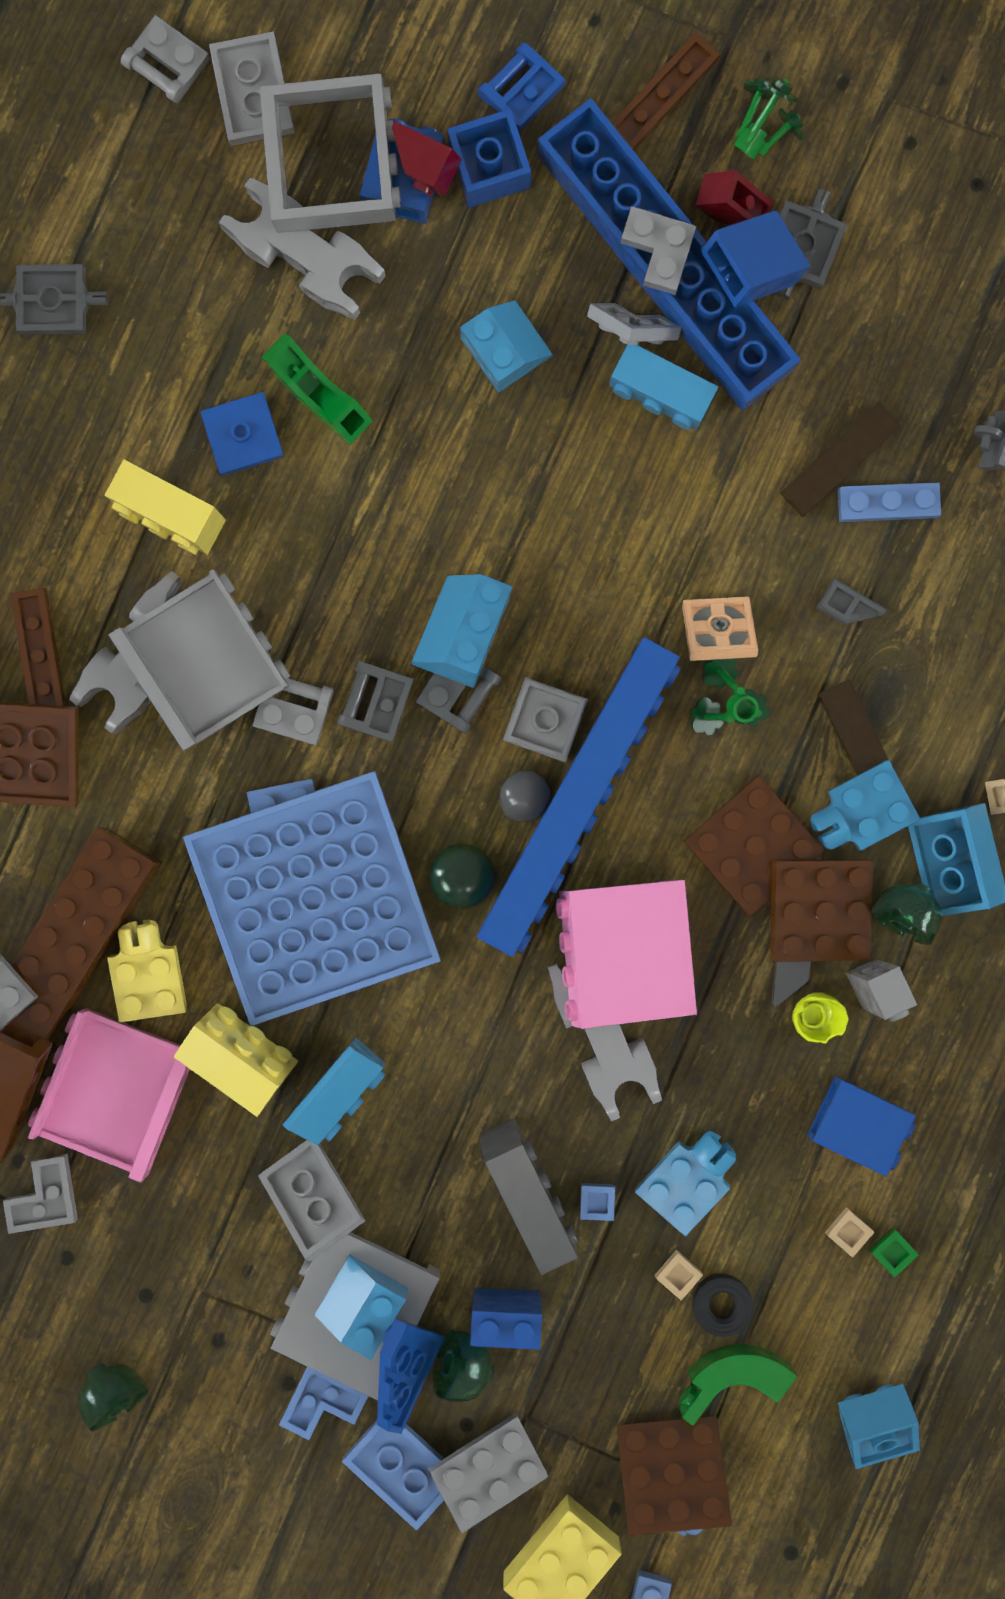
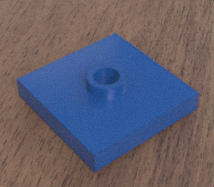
M264 392L200 411L221 476L284 457Z

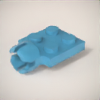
M889 760L827 791L831 803L828 807L813 814L810 818L814 831L818 830L819 832L830 826L833 827V829L817 837L826 849H835L848 841H852L860 851L920 820Z
M711 1131L706 1132L695 1145L690 1147L684 1145L679 1140L635 1188L637 1195L684 1236L730 1190V1184L723 1176L736 1162V1153L726 1141L721 1145L718 1141L721 1136Z

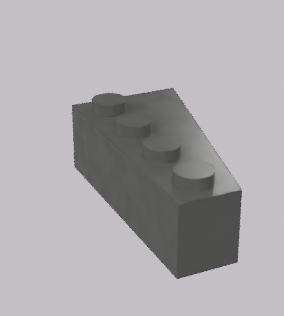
M515 1118L480 1134L479 1139L485 1164L540 1274L544 1275L577 1259L578 1256L574 1245L578 1244L579 1240L571 1224L565 1226L561 1217L566 1214L557 1196L552 1198L548 1190L552 1187L544 1168L538 1169L535 1162L538 1157L530 1140L525 1141Z

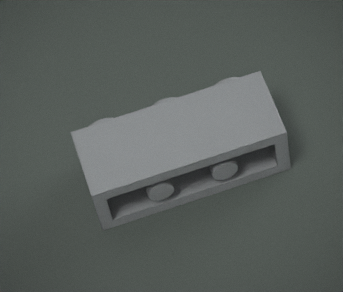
M873 959L845 972L862 1009L878 1017L896 1021L909 1015L908 1009L917 1005L899 966Z

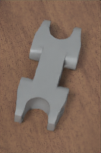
M249 178L244 187L247 189V194L262 206L260 216L250 223H242L230 216L224 215L219 221L221 229L240 246L246 255L259 264L269 268L276 256L302 272L306 276L300 283L299 288L309 298L325 309L356 320L360 314L359 306L342 291L344 283L350 277L356 275L364 276L380 284L386 276L384 269L358 242L340 231H336L329 243L310 230L277 233L271 221L268 185ZM287 195L288 209L302 207L297 201Z
M171 571L154 587L143 594L131 610L129 618L134 622L173 598L180 588L183 579ZM107 647L102 648L84 668L69 699L76 706L82 707L98 692L103 690L110 691L115 699V709L104 728L115 735L122 731L131 721L143 714L151 704V700L120 652L116 655Z
M557 963L548 966V970L552 980L554 999L567 1029L572 1027L571 1021H568L565 1012L566 1001H569L568 987H565L561 970ZM619 1024L584 1028L596 1057L582 1062L581 1065L594 1096L602 1104L611 1121L620 1118L614 1097L619 1085L626 1081H636L642 1084L653 1104L662 1101L657 1082L656 1068L643 1037L627 1043Z

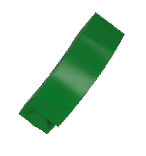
M283 333L261 357L274 371L279 381L324 425L351 445L372 423L373 420L359 403L331 382L287 334Z
M749 1344L723 1346L705 1354L688 1370L694 1386L689 1385L683 1391L679 1399V1409L682 1418L694 1426L713 1398L723 1389L734 1385L754 1387L778 1404L797 1378V1374L791 1364L765 1348Z

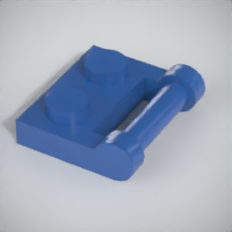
M523 42L516 49V55L489 83H483L477 90V93L487 105L492 106L498 113L511 109L518 132H521L565 86V79L533 48ZM524 65L530 66V70L504 97L498 93Z

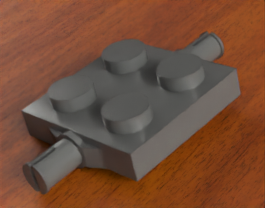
M818 189L812 206H800L786 200L780 213L782 220L811 266L797 283H805L820 290L848 225L833 219L824 212L831 197V193L826 191L822 202H820L825 189ZM794 286L786 289L783 299H790ZM784 290L778 291L776 295L781 298Z
M83 264L16 265V283L13 293H0V307H14L16 312V330L20 335L86 334V314L89 305L108 306L109 304L107 291L88 292L86 287V268Z

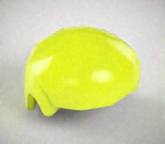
M823 992L806 995L795 1005L792 1015L795 1029L807 1041L825 1044L834 1036L843 1035L849 1020L845 1007L835 997Z

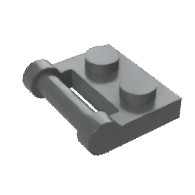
M357 661L354 669L357 674L343 715L339 714L336 724L393 743L414 679ZM371 676L378 678L366 717L364 722L355 718L369 677Z
M483 666L479 674L482 680L458 717L450 711L466 688V685L438 674H433L416 703L459 731L467 734L471 727L470 721L492 687H497L502 678Z

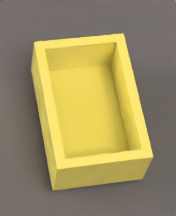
M124 459L104 495L113 502L111 508L117 511L120 516L135 524L142 520L141 524L149 528L150 532L165 540L171 535L172 541L194 555L197 554L198 550L208 555L226 521L214 506Z
M218 1003L194 1025L173 1056L256 1117L262 1112L298 1063V1060L292 1057L289 1050L275 1045L265 1037L260 1029L249 1026L239 1019L232 1009L221 1006Z
M567 1494L504 1570V1591L514 1599H586L622 1555L619 1536Z

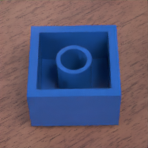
M511 109L447 129L448 147L452 148L462 159L456 172L468 208L531 188L532 172Z

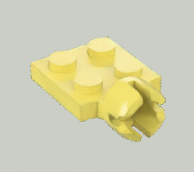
M143 920L142 925H138L137 921L122 925L117 932L120 952L107 958L119 1023L185 1013L187 1011V1003L176 945L166 946L161 942L156 921Z

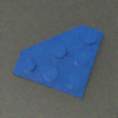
M395 1319L394 1323L388 1327L384 1334L383 1347L380 1351L377 1426L388 1432L402 1434L443 1344L444 1336L399 1319Z

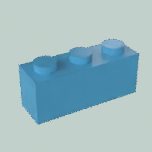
M627 344L609 383V386L614 388L613 392L619 397L630 400L632 397L643 403L642 406L647 411L656 415L663 413L673 418L672 422L678 427L685 430L693 428L696 431L719 387L638 345Z

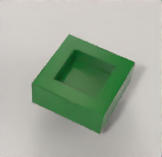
M893 1227L869 1249L894 1278L919 1256Z

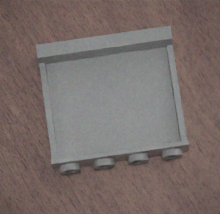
M214 569L209 571L210 574L125 628L119 627L108 634L183 751L195 746L289 687L286 679L290 677V674L280 659L274 662L268 653V650L272 648L270 642L262 631L256 633L249 622L254 618L245 603L237 604L231 595L235 588L227 575L223 573L219 576Z
M350 1232L312 1261H304L299 1274L305 1277L299 1288L293 1285L284 1303L290 1308L285 1318L278 1316L270 1335L275 1337V1340L270 1349L378 1400L380 1351L383 1347V1340L373 1358L369 1360L340 1343L315 1316V1313L348 1256L351 1254L408 1288L406 1301L395 1319L417 1325L439 1280L441 1269L428 1264L427 1268H424Z

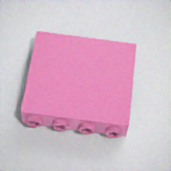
M665 880L653 883L559 891L560 898L556 901V911L558 918L562 919L563 932L559 935V944L562 953H565L566 967L562 969V978L565 987H568L569 1001H566L565 1012L568 1021H571V1026L584 1029L697 1015L685 880Z
M88 1008L82 1009L77 1014L73 1013L66 1025L65 1032L69 1033L65 1045H60L55 1053L53 1064H56V1068L52 1077L48 1076L41 1088L40 1095L44 1096L40 1108L36 1107L30 1116L28 1126L31 1127L28 1138L33 1140L37 1136L43 1137L129 1171L128 1178L142 1182L149 1175L190 1069L173 1057L181 1045L129 1024L119 1023L116 1019Z

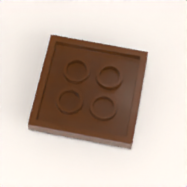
M0 701V802L76 807L79 804V707Z
M756 776L683 840L686 846L748 916L753 915L771 899L772 860H815L825 851L760 776Z
M772 860L770 960L773 962L870 960L873 860Z
M717 1416L700 1417L694 1426L685 1419L617 1425L629 1536L732 1526Z

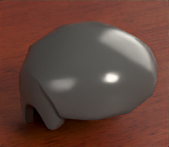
M519 770L513 773L501 786L499 806L505 816L515 822H532L540 817L550 804L551 788L546 779L533 770Z

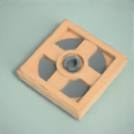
M749 597L683 600L682 609L690 661L757 657L758 645Z

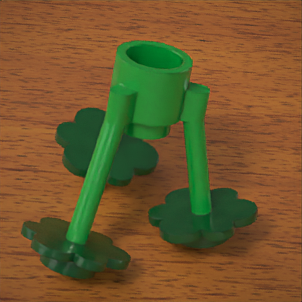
M777 76L775 80L767 77L764 80L756 78L753 83L745 81L744 89L755 94L741 127L735 134L738 138L733 145L754 160L758 153L765 156L770 147L789 130L801 141L803 133L800 129L803 127V123L800 120V115H796L792 110L788 113L783 108L778 110V115L785 124L766 142L764 139L768 134L761 129L780 97L789 102L797 101L798 98L791 93L793 86L788 83V80ZM760 100H769L755 124L751 123Z
M735 658L714 659L704 663L703 669L705 673L703 675V682L708 686L715 684L718 688H723L727 683L734 694L726 703V713H719L721 710L719 703L711 702L707 697L700 698L697 701L696 707L690 710V716L693 718L691 728L694 732H704L705 735H712L715 728H720L724 721L731 723L734 720L738 724L747 723L750 727H756L759 720L763 721L769 717L770 711L765 705L767 702L766 696L762 694L757 695L752 689L744 690L743 687L734 681L738 676V670L735 668L737 664Z

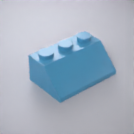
M481 574L447 576L411 664L474 688L509 602L512 586Z
M985 803L920 817V820L908 826L931 918L990 909L1005 903V881Z
M355 1038L283 1123V1126L316 1145H319L324 1138L330 1141L342 1127L338 1123L346 1112L352 1116L364 1100L359 1096L367 1087L374 1090L385 1077L381 1070L386 1063Z

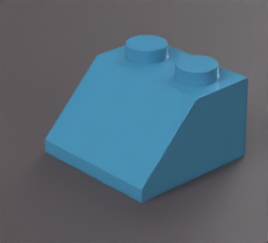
M516 301L487 308L460 327L461 340L498 393L553 356Z
M350 1254L316 1311L315 1316L340 1343L371 1360L380 1346L386 1330L392 1325L406 1301L408 1288Z
M891 1384L884 1385L875 1392L863 1396L861 1394H853L838 1403L841 1423L855 1469L920 1451L918 1420L903 1384L897 1386Z

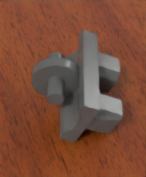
M995 411L994 416L988 417L986 425L976 426L973 433L976 438L981 439L979 449L983 453L978 468L984 471L1005 470V411Z

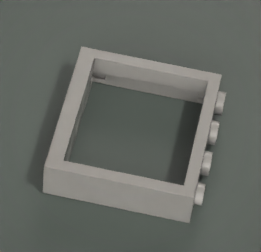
M381 74L259 86L272 224L277 233L396 221L395 208L401 207L399 186L393 187L392 175H398L396 153L390 154L389 142H395V137L392 131L393 120H387L386 109L392 108L390 86L384 87ZM373 97L382 199L288 209L279 107Z

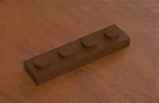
M697 32L611 122L633 151L719 61L720 53Z
M38 588L10 593L28 702L30 704L66 706L47 589Z

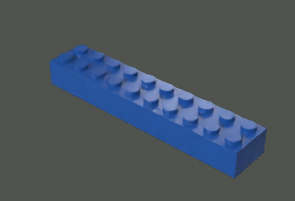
M592 98L588 99L538 139L537 156L668 320L681 327L680 335L742 412L795 370L801 359L758 305L751 301L737 307L733 306L701 252V249L707 242L697 229H695L676 294L673 295L643 285L653 253L621 244L631 206L691 225L693 224Z
M645 637L641 640L479 929L477 938L511 957L514 956L516 950L520 953L524 951L532 936L527 931L532 921L539 923L548 908V905L544 903L549 891L554 894L557 892L565 877L560 873L566 861L571 864L573 863L581 849V846L577 844L582 832L589 834L598 818L597 815L593 814L598 803L603 805L609 799L614 789V786L609 783L614 774L622 775L631 759L626 754L631 745L636 747L640 743L648 728L643 725V722L647 716L652 718L656 714L664 700V697L659 695L662 688L668 689L681 669L676 665L680 658L679 656Z

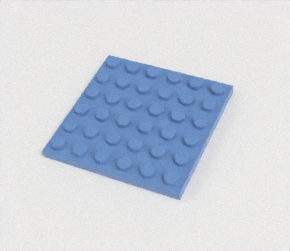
M376 771L183 837L250 1026L441 961Z

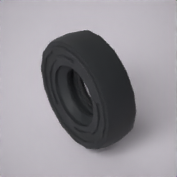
M715 1274L709 1276L698 1284L693 1294L692 1309L695 1319L705 1331L714 1336L728 1337L738 1334L747 1326L752 1316L753 1302L749 1290L741 1280L731 1275ZM727 1293L734 1298L735 1308L729 1316L717 1317L710 1311V1301L716 1294Z

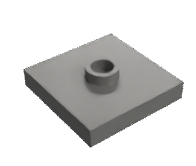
M525 677L503 741L566 762L588 699Z

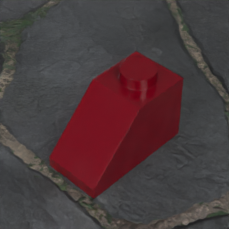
M394 121L392 131L404 172L414 181L412 187L431 197L433 192L444 197L462 161L461 157L452 148Z
M733 170L704 174L695 206L714 221L733 225L771 212L774 202L740 173Z

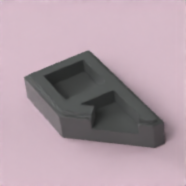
M835 578L816 609L843 625L882 616L887 611L886 608Z
M811 961L775 962L772 1005L779 1006L809 981Z

